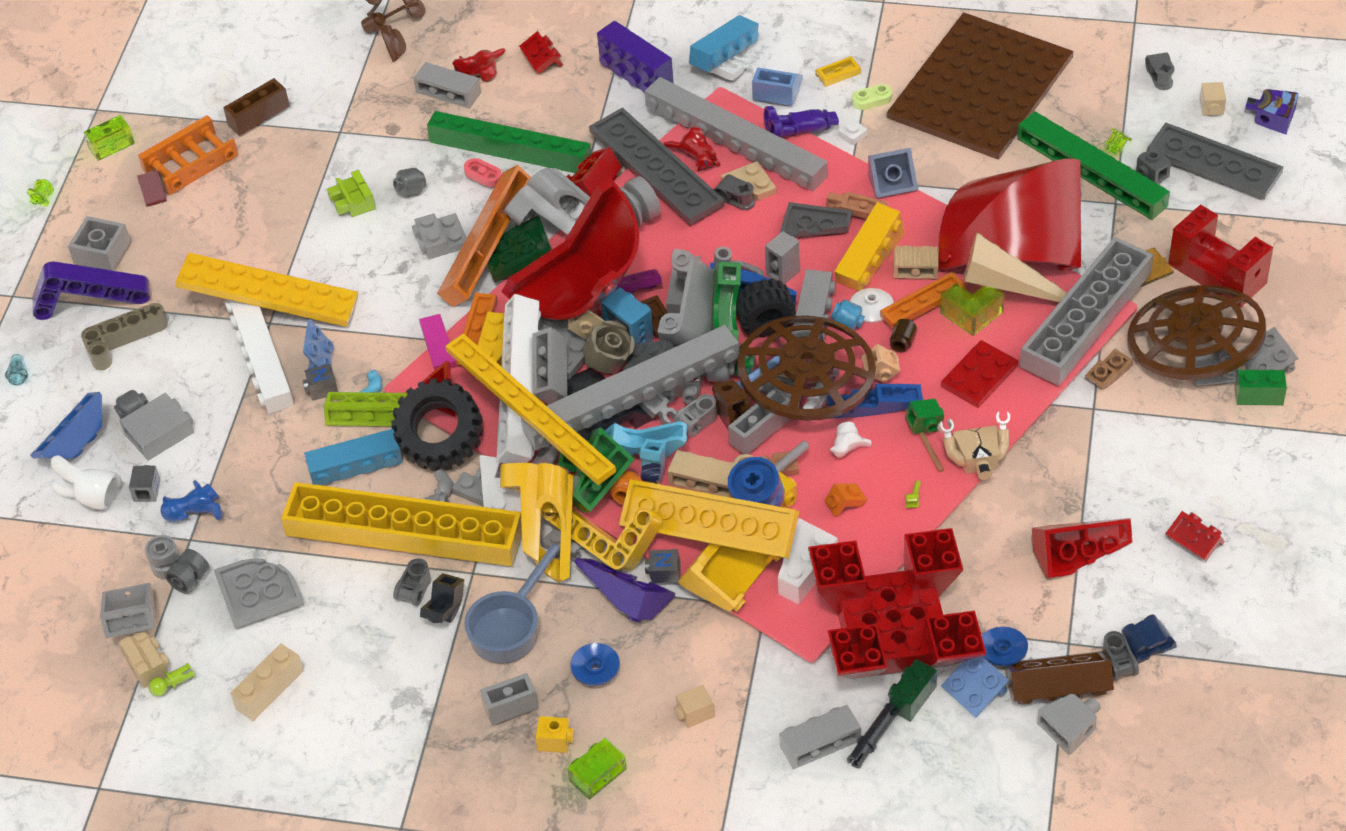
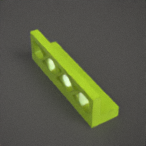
M328 392L323 405L325 425L392 426L391 421L395 420L392 415L394 408L400 407L397 401L401 396L405 398L408 394Z

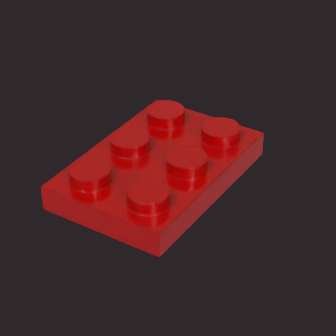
M980 340L941 381V388L979 408L1018 367V360Z

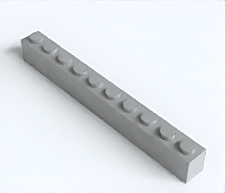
M661 77L645 90V103L651 110L659 112L684 127L700 128L705 137L731 149L733 152L741 154L751 161H757L766 169L780 174L801 187L814 191L828 177V161Z
M723 325L547 405V407L577 432L584 428H589L599 421L611 418L613 415L630 409L645 400H650L660 393L672 390L674 387L691 381L706 372H711L719 366L733 362L739 357V343L726 325ZM521 418L523 432L535 451L551 444Z

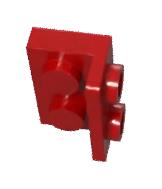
M537 31L519 45L538 74L542 73L554 62L559 67L563 65L559 59L562 57L555 47H551L553 42L547 35L543 37Z
M1181 511L1165 534L1206 562L1219 544L1222 546L1225 543L1221 536L1222 532L1213 525L1207 527L1202 524L1203 520L1196 514L1190 512L1188 515Z

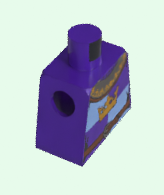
M1265 89L1260 100L1248 97L1245 109L1256 112L1255 123L1257 125L1287 135L1296 110L1299 93Z

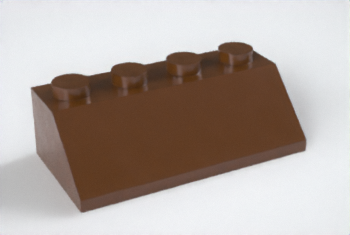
M1102 651L1021 660L1013 665L1004 666L1006 678L1009 680L1007 684L1010 697L1014 702L1017 701L1018 704H1030L1033 702L1032 699L1041 698L1042 701H1055L1058 696H1067L1069 694H1075L1078 698L1082 697L1084 693L1100 696L1106 695L1107 691L1114 690L1112 663Z

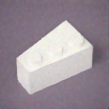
M798 518L789 559L784 558L778 575L779 595L799 605L816 584L808 547L838 543V538Z

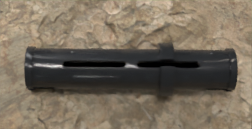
M886 703L867 732L858 738L857 746L847 757L848 763H851L854 759L851 766L860 768L868 755L876 750L877 742L899 714L898 708L892 712L895 705Z

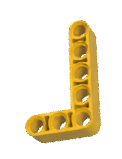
M572 508L573 524L571 526V538L611 568L623 572H631L636 568L662 525V516L659 512L651 509H637L618 540H616ZM541 512L543 518L561 530L559 513ZM649 515V522L646 524V518ZM590 531V536L587 539V533ZM637 536V541L633 544V539ZM607 543V549L604 552V546ZM624 556V562L621 565V558Z

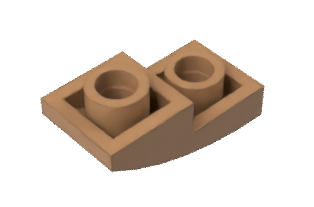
M1114 349L1104 361L1099 360L1087 372L1085 378L1101 389H1105L1130 369L1133 365V360L1119 350Z

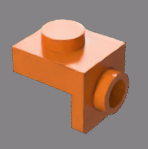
M836 483L825 498V503L834 516H840L845 507H863L867 501L861 488L856 483Z

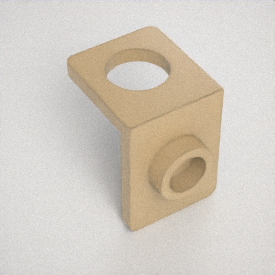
M587 310L582 315L568 319V329L586 339L594 327L602 324L604 320L590 310Z

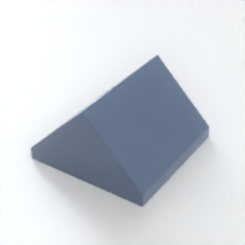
M911 148L868 156V178L876 198L918 190Z

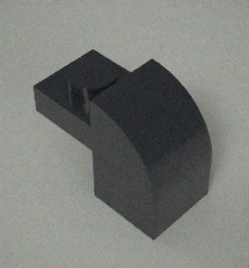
M444 573L436 578L432 583L431 599L421 607L420 617L428 619L432 623H443L444 621L451 623L461 605L465 579Z

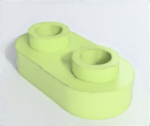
M880 84L858 90L852 95V105L856 109L866 110L888 104L892 100V89L888 85Z

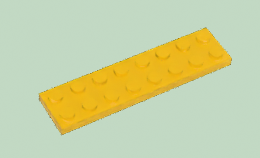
M188 252L175 282V287L345 327L349 323L358 299V291Z
M630 479L619 525L626 527L637 509L647 508L659 512L662 516V525L657 532L658 534L789 559L800 511ZM649 515L646 518V524L649 522Z

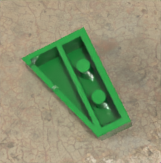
M601 427L592 431L588 443L615 465L616 472L597 485L577 468L573 478L572 504L581 513L591 512L635 460Z

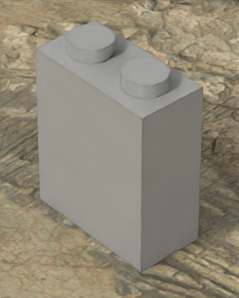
M166 392L119 420L124 435L147 461L194 433L191 425L193 423L191 415L187 411L183 412L179 402L175 398L171 399Z

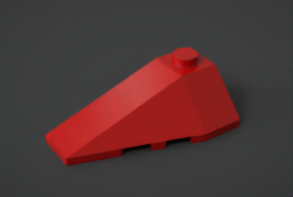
M1131 518L1033 527V552L1046 578L1071 575L1077 572L1079 568L1090 565L1100 557L1111 554L1132 543Z

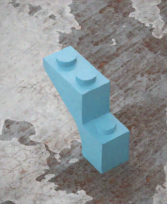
M681 421L641 430L625 428L614 423L605 430L631 456L635 453L640 455V449L646 438L667 442L665 458L670 457L679 447H683L687 441V424ZM655 446L649 448L650 450H659V448Z

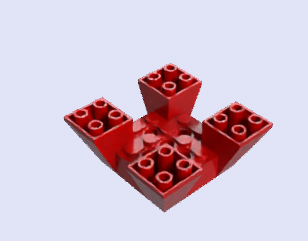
M952 528L904 534V571L865 576L856 540L808 547L817 590L838 615L841 626L840 629H832L827 632L837 676L856 679L903 672L906 666H911L915 659L933 668L986 656V649L975 610L943 615L939 600L942 593L963 572V565Z

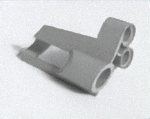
M545 168L529 179L528 184L520 189L506 206L504 213L520 226L528 218L531 219L534 213L537 212L568 235L576 220L564 209L575 197L584 205L587 204L590 197L558 169Z

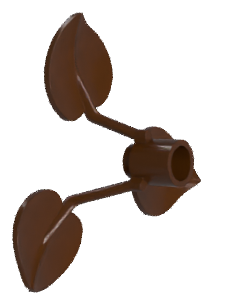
M366 0L374 6L367 13L368 17L361 21L362 28L368 34L381 30L392 62H394L405 52L406 43L402 34L397 29H392L391 25H384L385 19L405 8L408 9L411 17L421 18L425 14V6L421 0H402L405 5L383 16L382 13L375 12L382 0Z

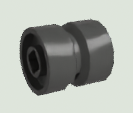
M185 549L177 559V563H174L164 575L166 581L174 589L188 594L198 583L196 579H201L210 567L207 560L201 554L192 549Z

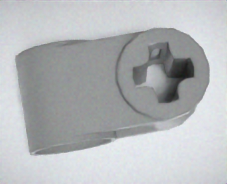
M709 394L699 396L676 413L674 422L681 421L687 424L686 433L688 436L694 437L698 435L704 428L717 420L716 399Z

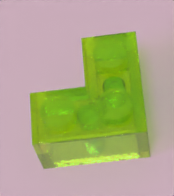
M955 283L941 294L940 314L974 336L1003 313L1005 294L997 288L983 286L972 295Z

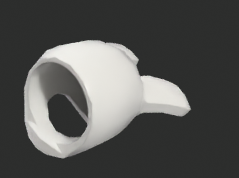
M59 455L51 459V467L55 473L71 482L66 483L55 479L51 486L57 494L62 497L76 498L81 504L94 509L103 510L110 506L121 484V477L118 473L98 469L79 470Z

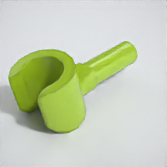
M918 480L915 481L912 494H905L906 508L919 507V488L921 482Z

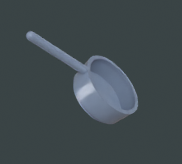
M552 544L518 593L508 591L493 592L481 597L469 608L465 617V631L472 648L480 657L494 663H508L522 658L532 649L537 638L538 617L534 605L526 597L560 549L558 544Z

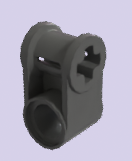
M1168 52L1146 55V70L1150 74L1154 86L1160 90L1172 88V74H1174L1175 68Z
M726 175L713 189L724 199V203L735 206L740 210H750L755 205V199L752 196L754 192L753 185L733 175Z
M416 558L407 564L403 575L394 588L393 598L395 600L403 599L412 602L414 606L420 605L424 593L431 583L428 564L424 559Z
M1118 631L1108 632L1104 636L1102 652L1111 660L1113 681H1117L1119 677L1130 674L1133 676L1138 675V663L1130 650L1125 636Z

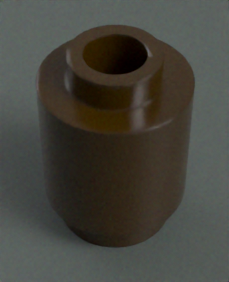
M899 319L896 322L890 337V346L893 350L906 352L911 347L917 332V326L912 320Z

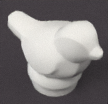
M844 422L837 426V437L834 441V447L830 448V451L836 457L841 458L859 447H871L872 441L862 438L858 434V429L854 423Z

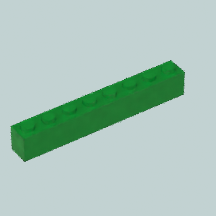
M434 111L427 123L430 143L552 169L556 168L571 173H576L578 171L577 166L591 154V146L587 142Z
M1034 111L1018 124L1017 140L1052 161L1061 159L1080 160L1082 179L1148 219L1153 220L1168 207L1170 191L1099 150L1096 146L1089 144L1079 136L1067 131L1047 117Z

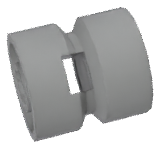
M158 535L151 538L145 546V553L154 576L165 579L164 574L174 563H177L179 558L175 541L170 536Z

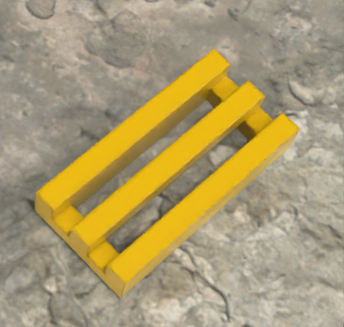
M852 56L815 69V75L819 77L820 82H823L824 87L861 74V67Z

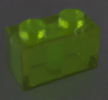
M118 115L84 131L88 148L97 161L135 144L130 126L122 115Z
M606 738L602 739L599 743H594L588 749V752L580 758L574 759L567 768L569 782L589 800L627 770L625 755Z

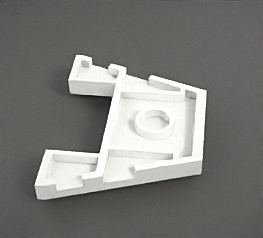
M480 455L484 507L521 512L520 492H516V489L500 488V478H497L501 463L496 461V457Z

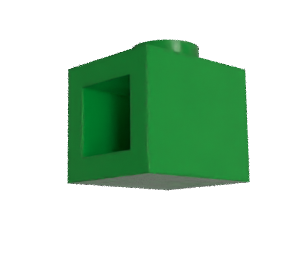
M936 398L910 401L905 418L913 434L931 433L939 431L938 424L944 420V411L939 406Z

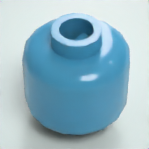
M842 300L841 303H836L830 319L846 325L854 331L855 327L860 329L865 316L861 315L862 307L848 300Z

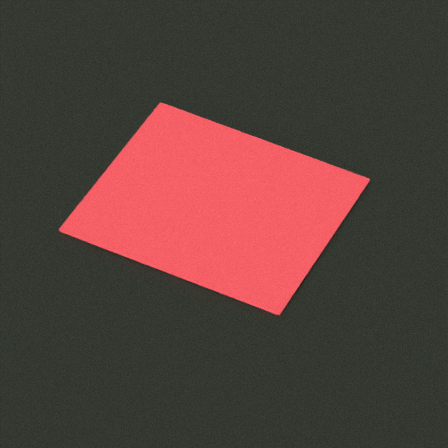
M718 87L705 99L765 129L764 109L723 87ZM678 123L659 141L663 144L667 141L680 142L682 137L689 132L690 128ZM809 132L800 133L796 136H786L782 139L828 161V177L814 191H811L760 165L776 186L777 194L760 201L755 200V205L750 210H740L735 206L724 203L723 207L692 225H689L657 195L661 206V213L651 221L643 222L639 227V246L627 275L656 269L661 275L662 283L657 284L652 289H637L631 294L639 302L658 295L666 308L673 267L671 263L673 249L686 250L694 256H701V261L710 267V262L713 263L715 250L718 247H727L732 252L731 260H740L761 269L764 276L767 277L765 245L780 234L789 202L826 207L829 192L839 195L851 192L886 201L888 207L901 213L905 234L898 242V247L903 245L911 247H939L940 226L947 205L920 190L876 198L868 178V163ZM705 137L708 145H711L721 165L716 166L713 163V166L698 171V166L695 165L697 161L695 157L686 154L683 150L667 147L712 189L721 182L722 174L754 162ZM628 168L614 182L618 187H623L627 181L633 179L636 175ZM853 216L847 233L796 238L799 241L800 272L786 283L787 287L797 292L795 300L796 313L806 269L832 272V281L836 282L835 295L831 294L830 298H833L832 310L827 311L829 319L837 302L841 303L842 300L850 301L852 296L858 292L838 283L834 271L866 219ZM561 229L549 239L552 249L563 243L568 236ZM893 249L871 277L868 285L864 286L863 289H881L887 292L895 303L938 279L893 278ZM1024 262L1067 293L1082 276L1073 270H1058V264ZM967 265L947 271L938 270V279L953 272L966 285L965 292L912 320L917 326V332L911 347L906 352H897L891 348L890 337L893 329L884 320L877 323L862 322L860 329L855 327L854 331L865 340L870 349L879 344L897 354L900 372L885 384H921L923 400L936 398L939 406L943 409V428L948 430L947 420L951 419L953 421L954 428L950 431L951 436L954 431L996 425L997 429H999V424L995 419L996 415L999 412V419L1006 421L1008 411L1010 413V420L1006 424V429H1009L1008 452L1137 311V304L1130 300L1126 303L1060 386L1020 367L1021 348L1060 302L965 282L964 273ZM515 274L503 280L489 293L497 295L498 301L494 312L505 313V304L510 299L501 291L508 279ZM469 312L446 332L449 342L463 334ZM736 314V325L739 330L738 343L740 347L741 343H744L750 334L745 332L739 316ZM615 317L610 321H616L618 317ZM829 326L827 328L845 340L852 339V337L840 330ZM653 335V341H660L659 337L655 338V336ZM759 335L752 341L749 347H762L763 343L770 336L760 337ZM826 335L825 343L837 342L831 336ZM780 336L769 347L782 348L787 341ZM980 340H983L1017 359L1018 367L977 408L941 388V381ZM861 345L851 347L855 355V366L864 370L862 356L866 352ZM844 348L838 350L835 354V359L848 363L846 350ZM428 349L384 388V392L407 393L406 391L410 387L413 390L418 388L417 383L422 382L434 371ZM755 355L752 372L759 368V355ZM766 355V362H768L775 356ZM805 358L806 361H811V359ZM628 360L626 361L622 369L618 371V373L624 370V367L626 366ZM584 362L575 374L584 371L589 367ZM456 365V367L451 368L453 383L461 385L464 391L470 393L483 419L481 424L483 436H479L481 443L478 448L473 447V450L484 456L497 457L500 398L483 383L476 380L475 376L462 365ZM593 368L594 371L604 376L605 378L615 375L610 373H602ZM834 368L829 378L834 383L846 371ZM853 374L850 380L842 388L838 389L840 395H850L851 389H860L866 379ZM730 375L729 380H734L736 383L740 381L738 376ZM703 376L701 395L709 394L713 396L712 387L716 382H709L706 376ZM874 379V384L871 389H874L875 384L884 383L878 381L877 379ZM804 383V389L815 387L813 383ZM801 396L798 408H803L809 402L808 397ZM674 397V402L667 403L666 406L674 408L678 412L689 404L683 402V397ZM749 397V404L751 408L756 403ZM539 399V400H540L542 403H544L546 406L548 405L547 403H545L544 401H542L541 399ZM825 401L824 405L822 406V408L827 407L826 401ZM437 409L429 411L422 417L449 435L453 434L458 424L457 414L454 417ZM906 410L873 416L830 418L811 422L790 419L751 451L749 455L753 457L768 456L772 459V453L790 452L802 441L808 442L809 448L797 458L799 475L786 476L792 478L797 484V499L792 506L787 508L800 511L798 518L837 537L838 543L856 540L865 576L898 572L904 565V534L936 530L981 481L977 473H965L961 466L956 465L947 457L943 442L944 434L939 431L926 432L925 435L944 468L943 472H938L919 434L912 433L905 418ZM656 415L654 417L655 420L635 430L647 429L663 424L660 422V417ZM667 415V418L671 420V423H673L674 419L671 416ZM719 415L714 423L704 428L698 435L694 437L687 435V441L684 446L677 449L726 462H734L737 456L742 455L741 452L729 444L728 430ZM629 421L620 424V426L634 429ZM844 422L854 423L858 429V434L862 438L872 441L871 447H859L841 458L836 457L830 451V448L834 447V441L837 437V426ZM534 449L533 458H532L531 461H528L527 463H533V461H534V459H535V457H536V455H537V453H538V451H539L540 449H538V450H536V451H535V449ZM676 450L670 457L665 458L662 485L669 486L668 469ZM559 451L558 454H557V455H558V459L556 460V462H555L553 465L558 466L559 457H560V451ZM635 453L632 456L635 460L625 471H632L641 478V458L639 454ZM569 471V474L573 475L574 478L575 473ZM918 480L921 482L919 488V507L906 508L905 494H912L915 481ZM836 483H856L861 488L867 501L863 507H845L840 516H834L825 503V498ZM610 489L591 512L581 513L572 504L573 509L618 540L625 528L619 525L624 505L613 500L610 495ZM657 533L642 557L649 560V550L678 549L681 559L682 577L709 543ZM637 536L634 537L633 544L636 543ZM780 558L777 562L773 559L745 592L743 597L746 600L737 612L733 609L731 613L806 661L814 663L830 646L828 630L841 628L838 615L818 592L816 584L799 605L779 595L778 575L784 558Z

